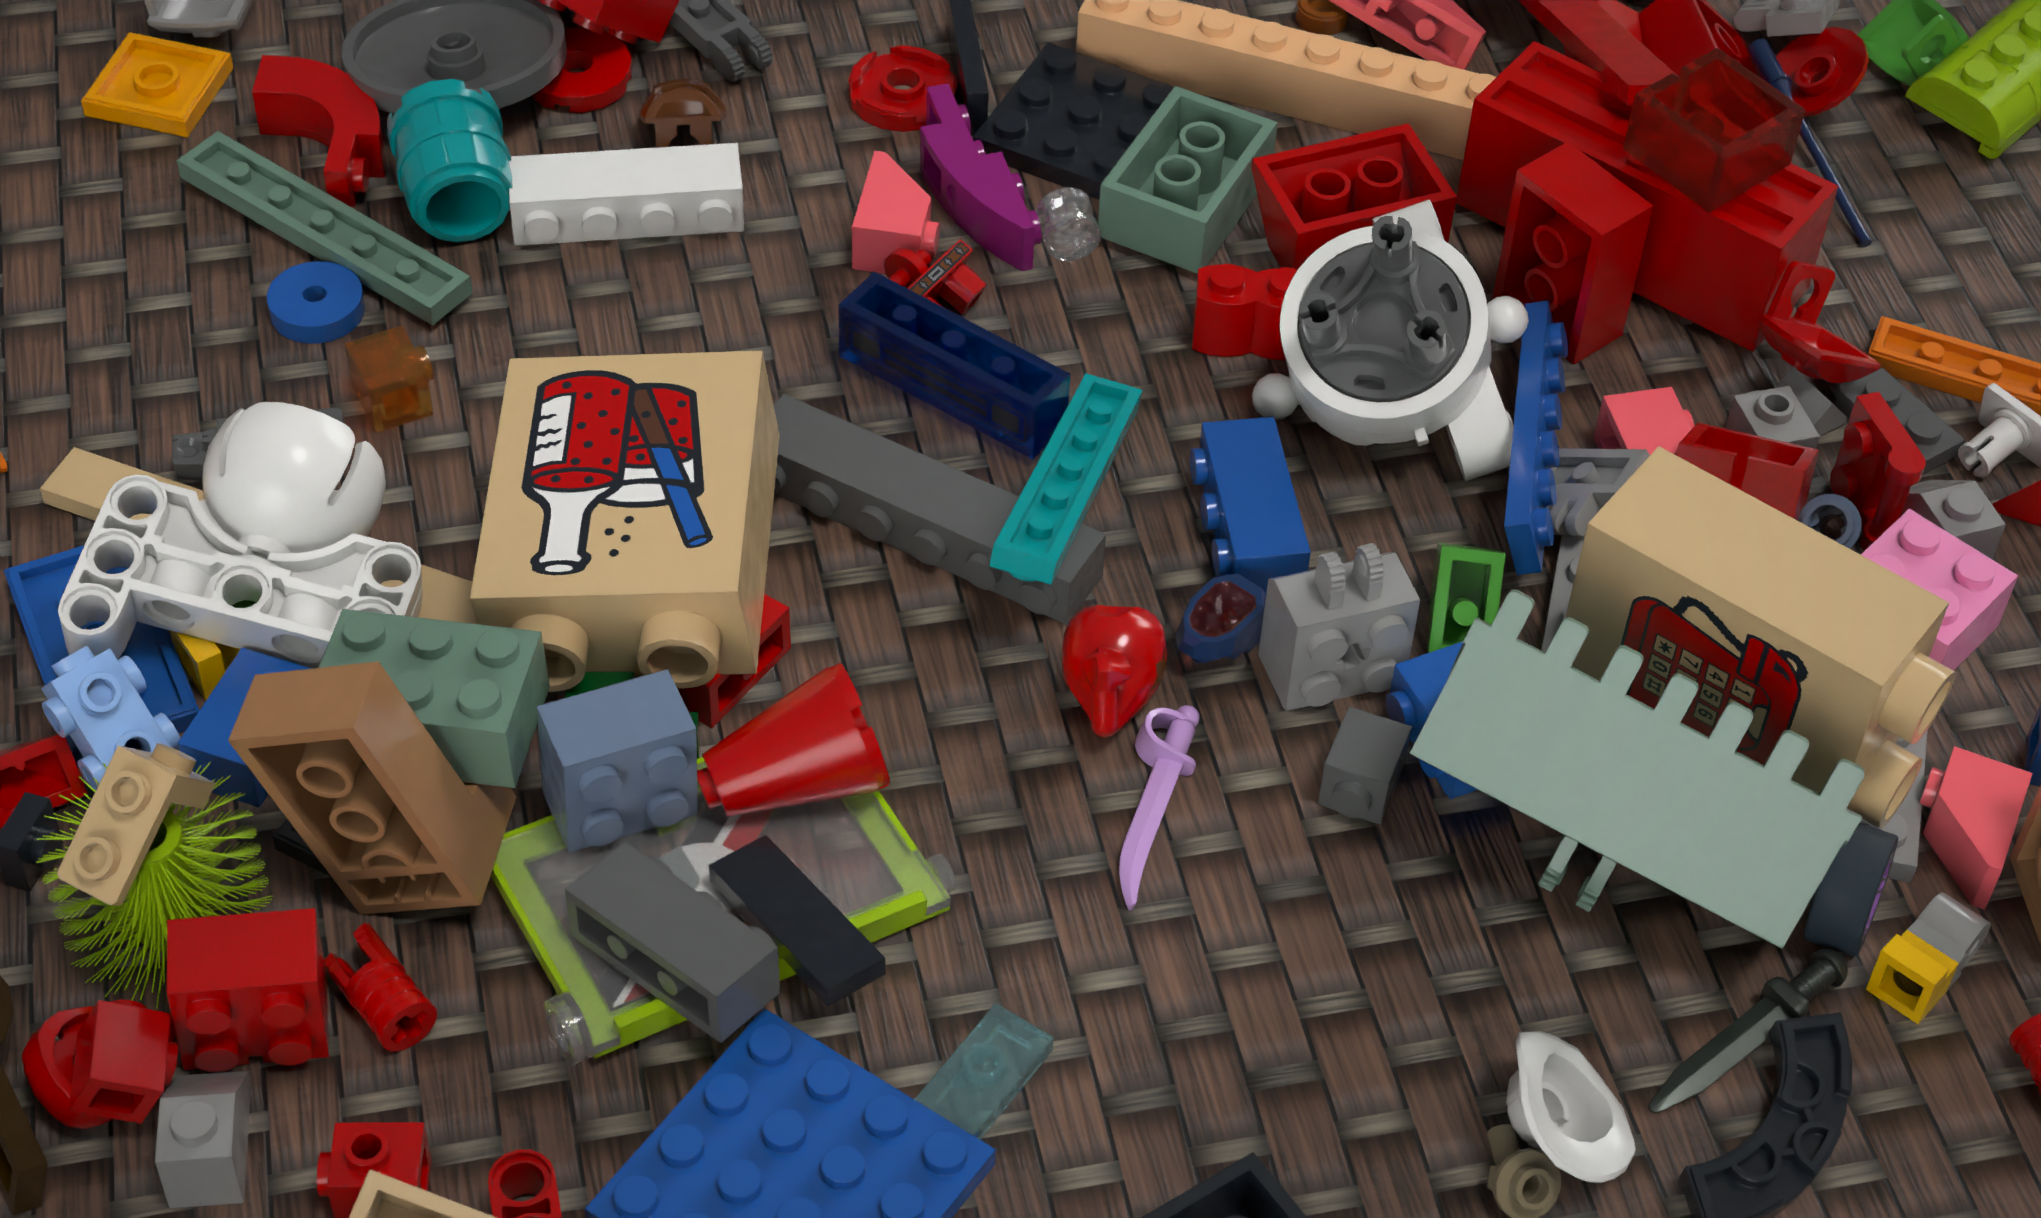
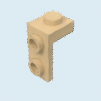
M157 743L151 753L118 745L57 871L58 878L108 905H121L131 888L170 804L175 803L204 809L216 783L192 772L197 760L169 746Z

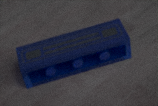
M875 271L838 304L840 357L1032 460L1047 446L1069 405L1070 373Z

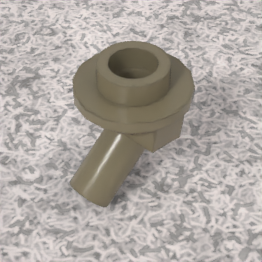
M1501 1124L1491 1128L1487 1135L1495 1166H1490L1487 1188L1493 1192L1498 1207L1509 1217L1539 1218L1547 1213L1557 1201L1561 1189V1173L1558 1167L1543 1151L1532 1148L1520 1150L1517 1134L1512 1125Z

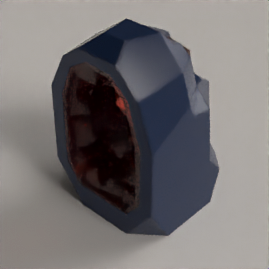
M1224 574L1212 578L1189 601L1175 633L1177 649L1190 656L1196 663H1207L1221 658L1236 659L1243 652L1250 653L1260 642L1266 592L1239 574Z

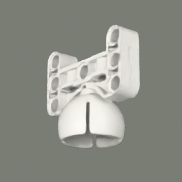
M260 402L246 410L241 408L227 418L208 446L202 474L204 500L199 501L196 491L159 482L147 475H131L117 481L105 498L59 603L58 614L68 654L71 655L88 645L94 657L110 648L118 659L127 646L136 622L238 649L242 647L302 666L318 668L342 609L418 617L423 599L422 570L418 555L411 547L402 543L385 542L366 537L380 515L386 480L382 459L369 442L356 443L350 470L340 489L334 490L351 458L355 444V435L352 430L344 423L324 413L303 406L283 402ZM141 513L151 514L147 518L140 520L129 519ZM115 567L128 568L124 572L118 574L105 573L109 569ZM388 580H400L404 582V584L397 587H385L383 585H380L384 581ZM243 600L256 602V604L247 608H235L232 606ZM100 621L105 623L96 629H81L83 625L89 622Z

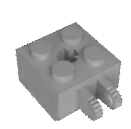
M1374 543L1365 544L1357 547L1354 561L1342 563L1338 553L1334 551L1319 555L1316 569L1268 579L1258 655L1285 711L1307 706H1323L1333 700L1367 692H1383L1391 688L1395 664L1409 660L1420 598L1396 553L1387 552L1380 554L1379 549H1377Z

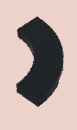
M1841 1012L1775 1021L1769 1031L1776 1064L1774 1094L1769 1111L1757 1132H1754L1745 1142L1732 1151L1704 1163L1685 1166L1679 1176V1180L1692 1218H1773L1792 1204L1811 1185L1831 1156L1842 1134L1841 1129L1846 1115L1848 1097L1852 1092V1057L1849 1038Z

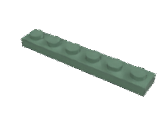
M219 131L177 159L180 178L318 259L340 264L350 269L359 278L361 284L431 325H434L473 294L470 275Z

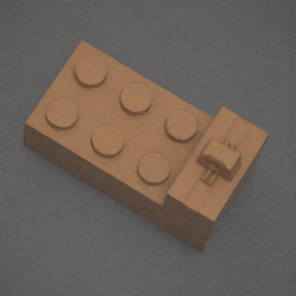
M379 661L255 675L228 741L359 914L481 905L517 797L513 790L508 787L462 782Z

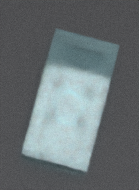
M995 1003L914 1100L978 1139H981L1051 1054L1054 1037Z

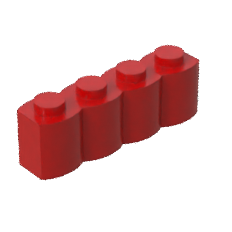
M1234 264L1210 265L1198 268L1193 315L1192 349L1203 354L1220 357H1233L1252 353L1267 359L1286 360L1281 342L1280 315L1286 291L1298 270L1283 267L1255 272Z

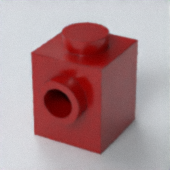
M98 1000L77 1033L69 1111L142 1124L164 1092V1086L170 1084L176 1069L178 1045L174 1042H168L171 1013L147 1009L143 1004L132 1000H115L111 1002Z
M424 1122L335 1123L331 1152H320L317 1163L319 1197H329L334 1218L350 1217L369 1170L425 1191L429 1190L432 1161Z

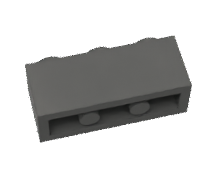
M626 841L565 888L570 935L720 1043L780 994L778 947L767 933L758 927L747 926L725 911L714 896L705 891L698 892L676 877L662 860L656 857H647Z

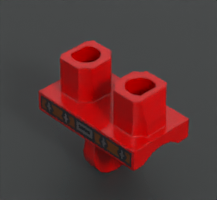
M959 239L930 268L927 266L931 263L932 259L927 251L920 249L914 253L905 248L895 249L884 261V270L888 279L884 282L883 286L885 291L892 296H896L899 292L902 294L895 302L897 312L884 323L882 330L895 340L907 329L931 347L945 333L954 319V316L941 306L937 300L942 297L961 314H965L977 303L987 286L966 265L973 249Z

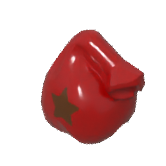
M1106 605L1085 607L1069 621L1064 632L1062 672L1065 683L1091 721V729L1096 736L1103 738L1111 737L1152 699L1165 672L1167 649L1163 626L1154 614L1140 607Z

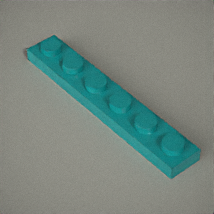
M1085 373L993 545L990 567L1009 572V574L1019 580L1029 582L1040 581L1052 585L1138 411L1142 389Z

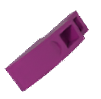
M949 84L927 87L926 126L920 127V171L929 189L955 223L979 245L1021 271L1033 269L1034 245L1041 243V226L1036 211H1028L1026 208L1024 187L1018 173L1011 174L1002 152L985 155L982 142L980 140L973 141L967 108L964 104L957 105Z

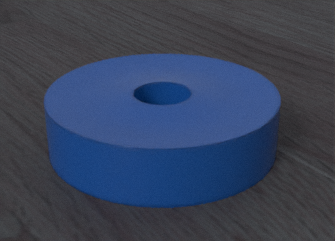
M313 261L290 267L272 281L267 291V304L273 327L282 336L300 343L318 344L339 339L359 325L365 312L363 290L359 278L350 269L332 262Z

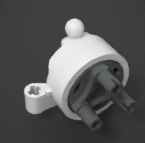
M1426 200L1373 218V226L1344 233L1325 243L1307 258L1289 284L1280 315L1281 342L1290 376L1287 377L1280 373L1267 374L1258 380L1252 393V403L1256 411L1263 417H1274L1275 420H1282L1291 415L1297 405L1300 404L1311 421L1319 424L1330 434L1348 443L1365 446L1374 443H1400L1415 439L1419 447L1429 443L1427 435L1446 426L1454 455L1465 482L1510 467L1514 425L1508 411H1505L1490 370L1491 340L1499 343H1512L1520 338L1527 329L1529 322L1528 312L1519 300L1510 296L1496 297L1487 303L1483 286L1470 263L1453 246L1444 241L1431 201Z

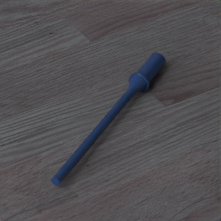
M1758 39L1753 41L1748 46L1747 52L1766 84L1767 94L1775 96L1783 103L1824 179L1838 185L1835 199L1861 246H1869L1872 243L1869 234L1792 98L1791 77L1785 74L1767 40Z

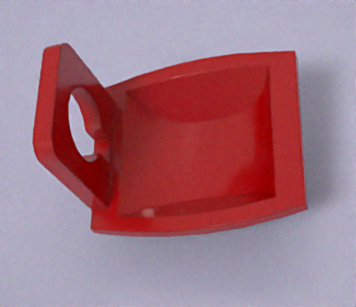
M1793 261L1784 272L1767 314L1759 313L1757 317L1761 332L1767 343L1782 355L1781 359L1784 362L1793 366L1802 374L1815 379H1823L1832 383H1844L1861 379L1879 370L1881 364L1865 352L1816 324L1835 280V272L1824 266ZM1812 278L1814 290L1811 297L1805 304L1797 308L1794 316H1791L1794 309L1791 305V295L1794 288L1802 280Z

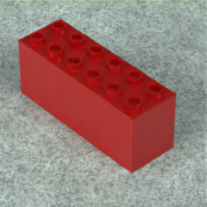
M1533 41L1474 98L1456 203L1506 228L1517 170L1568 141L1653 205L1633 292L1754 352L1765 339L1757 317L1759 313L1767 314L1787 266L1793 261L1816 265L1838 185L1670 105L1628 107L1605 84L1599 71ZM1812 278L1802 280L1796 285L1791 295L1792 307L1809 289Z

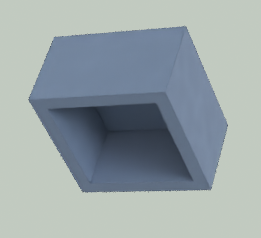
M668 669L537 706L543 795L569 853L590 846H604L620 837L657 826H671L684 818L698 814L696 727Z

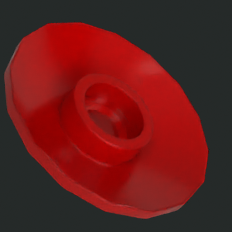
M1839 27L1825 28L1822 33L1804 34L1794 39L1776 56L1785 74L1792 79V98L1803 117L1818 115L1836 107L1851 95L1864 78L1869 61L1864 41L1852 30ZM1772 96L1780 114L1789 116L1783 103L1775 96Z

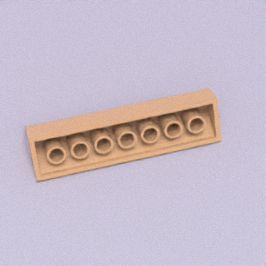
M1084 0L1078 12L1077 53L1117 65L1131 72L1168 83L1174 87L1178 86L1200 95L1357 134L1409 123L1427 151L1461 160L1464 159L1474 98L1496 78L1490 74H1479L1446 66L1436 61L1409 57L1389 52L1383 48H1372L1336 39L1330 35H1319L1286 27L1276 22L1257 20L1233 14L1223 9H1212L1179 0Z

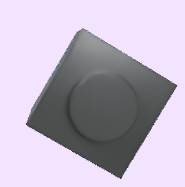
M1349 706L1324 764L1318 805L1336 810L1347 817L1361 818L1381 825L1405 765L1412 726Z

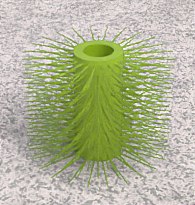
M211 762L208 763V765L201 771L199 775H201L205 771V769L209 766ZM230 775L229 777H227L226 779H224V780H223L222 782H220L219 784H217V785L213 788V790H214L216 787H218L220 784H222L224 781H226L228 778H230L231 775ZM79 776V778H80L89 788H91L94 792H96L87 782H85V781ZM234 792L221 801L228 795L225 794L213 805L219 797L217 796L205 811L202 809L200 813L195 815L198 809L196 808L193 816L187 818V814L191 810V806H185L180 811L181 805L179 804L177 814L175 815L173 810L177 804L171 803L124 900L126 902L121 905H108L95 897L89 900L71 897V899L84 902L66 901L64 899L79 890L71 885L59 884V886L73 888H53L64 890L50 891L52 894H48V896L54 895L48 897V899L52 898L50 901L56 899L53 901L56 902L63 898L58 903L63 900L64 902L79 903L59 904L70 906L55 907V909L63 908L53 911H60L54 913V915L61 913L55 917L62 915L59 917L60 919L69 914L64 918V921H74L60 923L61 925L68 924L59 926V928L65 927L59 929V931L64 930L60 933L68 931L64 934L66 935L73 931L69 934L71 936L83 927L76 934L78 935L93 921L84 932L85 934L96 921L99 922L94 931L101 921H106L104 924L106 927L95 935L64 942V944L70 943L64 945V947L71 945L66 949L73 947L69 950L71 951L80 946L75 950L76 952L87 944L81 950L83 951L99 937L89 949L91 950L103 935L105 937L99 947L107 935L112 934L109 941L110 944L91 955L71 963V965L81 961L75 965L76 967L86 961L80 966L81 968L96 957L86 966L88 967L104 953L95 964L96 966L110 948L113 947L104 961L105 963L117 944L121 943L114 960L85 983L99 974L92 981L93 983L110 967L101 978V982L119 961L110 975V979L127 952H129L119 973L121 975L132 949L137 946L132 963L105 997L125 975L114 995L116 994L134 966L124 989L126 990L142 956V962L135 983L137 985L149 947L148 964L131 999L133 1001L147 971L141 1000L156 954L151 992L153 993L157 962L160 969V951H162L157 1009L162 975L163 984H165L167 920L222 916L213 912L218 909L229 915L222 910L223 908L241 914L229 908L231 906L252 913L237 906L260 910L259 908L246 905L266 907V905L257 904L270 903L259 901L272 900L265 898L273 897V895L244 902H230L223 897L228 894L239 899L230 894V892L248 897V895L234 890L253 894L256 893L242 889L262 891V889L254 888L266 887L256 885L269 884L262 883L269 881L264 880L268 877L262 878L265 875L241 886L218 884L224 879L234 883V881L227 878L228 876L244 881V879L231 874L250 878L252 876L240 873L258 875V873L245 871H262L252 869L265 868L258 867L265 865L260 864L264 861L256 863L261 860L259 859L251 863L257 859L255 858L246 863L254 857L244 855H258V853L253 852H261V850H257L261 849V847L256 848L260 845L254 846L257 844L255 843L249 846L253 843L251 842L242 847L247 843L246 841L233 852L231 851L240 843L236 844L228 853L225 852L231 844L223 853L212 852L215 847L228 839L254 838L244 836L257 835L251 834L257 832L254 831L256 828H248V825L239 830L243 827L242 825L228 835L235 828L233 827L224 837L221 836L227 828L219 837H215L218 832H216L214 837L206 836L213 829L227 821L253 816L252 812H249V810L243 812L245 810L243 809L236 813L239 810L237 809L226 817L232 811L230 810L219 821L217 820L223 812L213 823L210 822L214 815L207 824L202 825L204 821L202 820L200 825L195 826L212 810L245 795V793L239 795L241 794L240 792L231 797L235 794ZM71 793V795L74 796L76 799L84 803L86 806H89L87 803H85L84 801H82L81 799H79ZM84 793V795L91 801L92 799ZM59 794V796H61L62 798H64V799H66V800H68V801H70V802H72V803H74V804H76V805H78V806H80V807H82V808H84V809H86V810L88 809L87 807H85V806H83V805H80V804H78V803H76V802H74V801H72V800H70V799H68V798H66V797H64V796H62V795ZM64 811V813L82 821V819ZM54 813V815L60 816V817L65 818V819H68V820L59 819V818L50 817V816H44V817H47V818H52V819H56V820H60V821H65V822H69V823H74V824H78V825H80V823H81V822H79V821H76V820H73V819H70V818H67V817H64V816H61V815H58V814H55V813ZM59 830L60 832L75 836L74 834ZM50 832V834L62 837L43 835V837L51 838H37V840H73L74 837ZM55 849L65 853L48 852L59 855H43L46 858H39L41 861H37V863L63 858L67 851ZM229 857L245 861L234 870L215 868ZM238 857H248L249 859H242ZM57 871L48 872V873H56V874L44 875V876H50V877L42 878V879H47V880H44V881H42V882L48 881V882L44 883V884H47V883H49V882H52V881L58 879ZM86 905L88 906L79 917L90 905L105 906L90 919L65 920L76 912L71 917L72 919ZM116 932H121V933L111 942V940H112L114 934H115ZM129 939L127 948L117 957L123 942ZM142 942L144 946L135 958L139 944Z

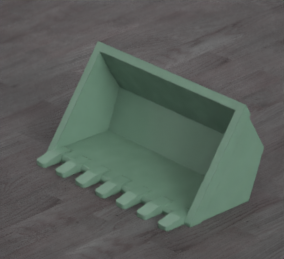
M1513 589L1506 596L1492 625L1476 617L1461 645L1447 681L1410 754L1563 834L1538 883L1542 888L1552 892L1553 888L1560 884L1568 869L1567 863L1578 843L1602 854L1591 875L1585 878L1578 891V900L1576 902L1578 907L1588 912L1591 911L1613 869L1619 863L1783 949L1837 853L1849 842L1862 819L1861 815L1847 809V806L1864 779V768L1848 759H1840L1818 794L1791 780L1809 747V741L1805 737L1791 730L1784 731L1765 764L1762 765L1736 751L1754 717L1752 710L1741 704L1729 702L1708 737L1681 723L1699 688L1694 680L1679 673L1674 674L1653 709L1626 695L1644 660L1641 653L1628 646L1621 645L1617 648L1599 681L1572 667L1589 633V628L1585 624L1571 617L1564 618L1545 653L1518 639L1535 605L1532 597Z

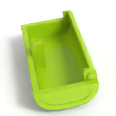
M2014 0L2000 13L1989 19L1966 42L1954 49L1952 53L1947 55L1926 74L1915 80L1906 92L1905 97L1981 142L1978 152L1990 159L2000 156L2041 120V0Z

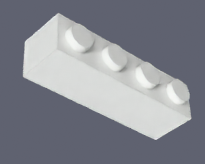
M738 143L511 156V161H509L513 188L509 189L514 246L744 231L743 188Z

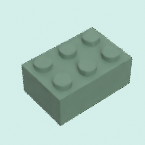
M1175 86L1102 182L1100 187L1097 236L1198 274V268L1208 265L1257 195L1251 169L1252 158L1274 154L1278 122Z
M342 609L318 668L379 661L462 782L516 788L538 723L537 706L545 703L550 688L542 632Z

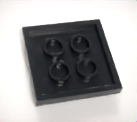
M1048 42L975 133L973 141L980 140L982 142L985 155L1002 152L1008 167L1100 200L1102 182L1164 102L1174 86Z

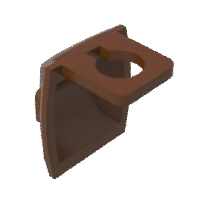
M673 79L655 85L653 92L639 110V117L645 124L655 123L656 148L668 147L671 140L677 136V125H690V135L695 137L700 145L713 144L712 121H721L727 115L726 105L711 89V85L693 79Z

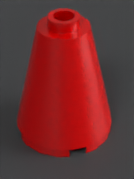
M842 663L824 668L702 754L706 767L697 771V782L709 810L722 805L726 816L730 817L878 792L879 789L889 786L890 777L872 726L868 727L860 709V706H863Z

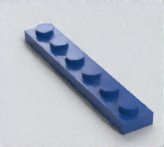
M1548 300L1525 304L1529 322L1521 340L1504 529L1517 575L1542 572L1544 546H1551L1554 541L1551 513L1547 507L1555 506L1557 502L1555 478L1551 468L1559 467L1560 462L1559 446L1554 430L1562 429V411L1558 394L1565 392V376L1561 358L1568 356V344L1563 322H1553Z

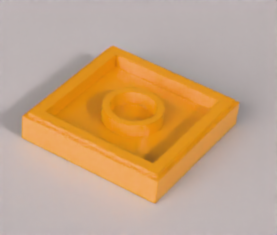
M129 32L82 98L81 104L84 116L188 138L234 69L231 53Z

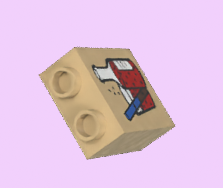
M763 351L512 358L509 360L470 601L477 622L480 625L542 632L550 684L548 692L567 690L576 686L584 678L585 672L634 671V677L668 669L677 688L701 686L712 680L716 674H757L780 437Z

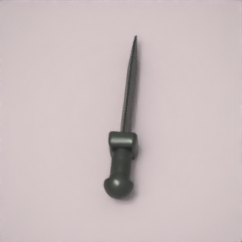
M1821 949L1812 954V964L1788 982L1783 977H1774L1768 980L1763 985L1758 1003L1675 1069L1649 1104L1650 1112L1660 1113L1705 1091L1770 1038L1769 1031L1776 1020L1806 1017L1809 1002L1828 986L1839 987L1845 982L1848 975V965L1845 958L1835 950Z

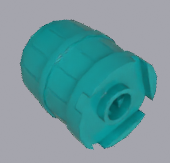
M456 79L429 81L408 90L401 97L402 106L395 112L394 116H392L391 111L388 115L387 134L391 152L397 160L398 185L404 194L406 204L414 221L427 233L440 240L463 242L476 240L490 234L503 223L510 210L509 189L513 188L509 164L511 155L503 141V126L499 107L486 90L480 87L481 95L475 90L466 89L464 81Z

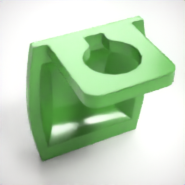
M1892 0L1857 34L1866 45L1869 59L1885 73L1909 87L1915 80L1926 74L1947 55L1952 53L1954 49L1969 39V36L1955 18L1935 0Z

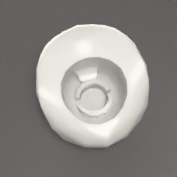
M1542 1031L1519 1032L1515 1041L1518 1070L1509 1080L1506 1099L1508 1116L1514 1130L1528 1145L1545 1152L1558 1168L1576 1178L1587 1182L1602 1183L1615 1179L1624 1173L1635 1154V1142L1624 1108L1604 1080L1577 1047Z

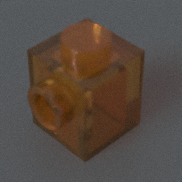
M402 325L344 343L352 388L376 433L434 415L429 381L434 379L430 359L422 345L417 347L412 345Z

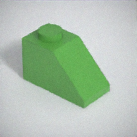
M1437 543L1429 606L1426 654L1463 642L1476 617L1492 625L1499 611L1506 557L1504 552L1496 549Z

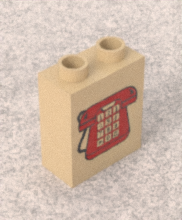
M1660 446L1655 449L1587 525L1565 618L1571 617L1585 624L1589 628V633L1572 667L1600 681L1617 648L1621 645L1628 646L1641 653L1644 660L1626 695L1654 709L1674 674L1679 673L1694 680L1699 688L1681 723L1708 737L1729 702L1741 704L1752 710L1754 717L1736 751L1762 765L1765 764L1784 731L1791 730L1805 737L1809 741V747L1791 780L1818 794L1840 759H1848L1864 768L1865 776L1847 809L1861 815L1862 819L1879 829H1882L1891 820L1901 806L1920 771L1923 761L1922 758L1897 745L1898 738L1900 737L1913 745L1920 740L1939 713L1956 677L1954 670L1929 657L1949 602Z

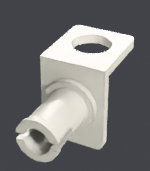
M1991 383L1984 390L1978 418L1980 424L1985 429L1969 442L1960 446L1958 456L1961 463L1969 471L1975 464L1981 461L1982 464L1974 470L1973 475L1983 478L2017 450L2041 468V416L1997 384Z

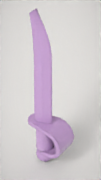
M1184 705L1177 710L1156 708L1150 711L1136 736L1135 747L1137 754L1143 762L1153 767L1121 850L1120 884L1128 911H1132L1136 905L1143 869L1178 776H1190L1196 768L1194 759L1187 755L1195 734V727L1199 723V713L1193 706ZM1153 729H1168L1164 741L1156 736Z

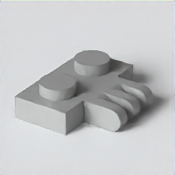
M1746 0L1734 16V25L1740 31L1767 30V37L1822 33L1839 7V0Z
M1559 448V467L1551 468L1555 478L1557 502L1555 506L1547 507L1551 513L1554 535H1566L1568 533L1572 536H1584L1589 521L1650 456L1646 449Z

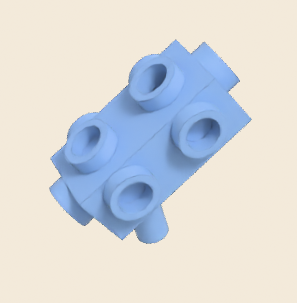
M87 645L51 666L58 678L41 688L48 699L42 703L44 714L53 729L61 737L71 736L84 757L78 761L79 769L86 782L95 791L99 785L93 777L100 784L106 771L103 763L108 767L118 745L124 746L128 740L135 739L141 749L146 752L152 753L157 743L176 750L178 749L177 743L181 738L172 722L163 713L152 717L139 696L141 692L147 689V685L139 668L127 655L117 660L109 648L94 657Z

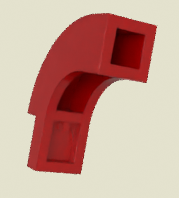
M262 55L252 89L260 135L305 137L326 145L329 150L323 173L327 194L355 209L359 192H367L369 177L385 178L386 156L380 116L374 99L363 92L353 82L348 73L329 64L300 57Z

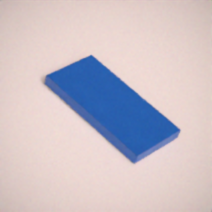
M85 545L3 570L44 686L58 678L51 666L69 656L58 608ZM115 567L109 569L105 573L118 574L124 572L128 568ZM93 621L86 623L81 629L92 630L99 628L105 623ZM136 622L127 646L119 658L127 655L142 673L147 689L141 692L139 696L152 717L163 713L172 722L178 734L185 732L199 712V708L167 629ZM67 735V742L78 766V761L84 757L71 736ZM135 739L128 740L124 747L128 748L140 746Z

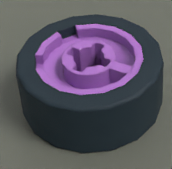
M1863 823L1858 824L1849 842L1837 853L1815 892L1805 926V940L1852 957H1856L1859 954L1874 918L1898 843L1897 835Z

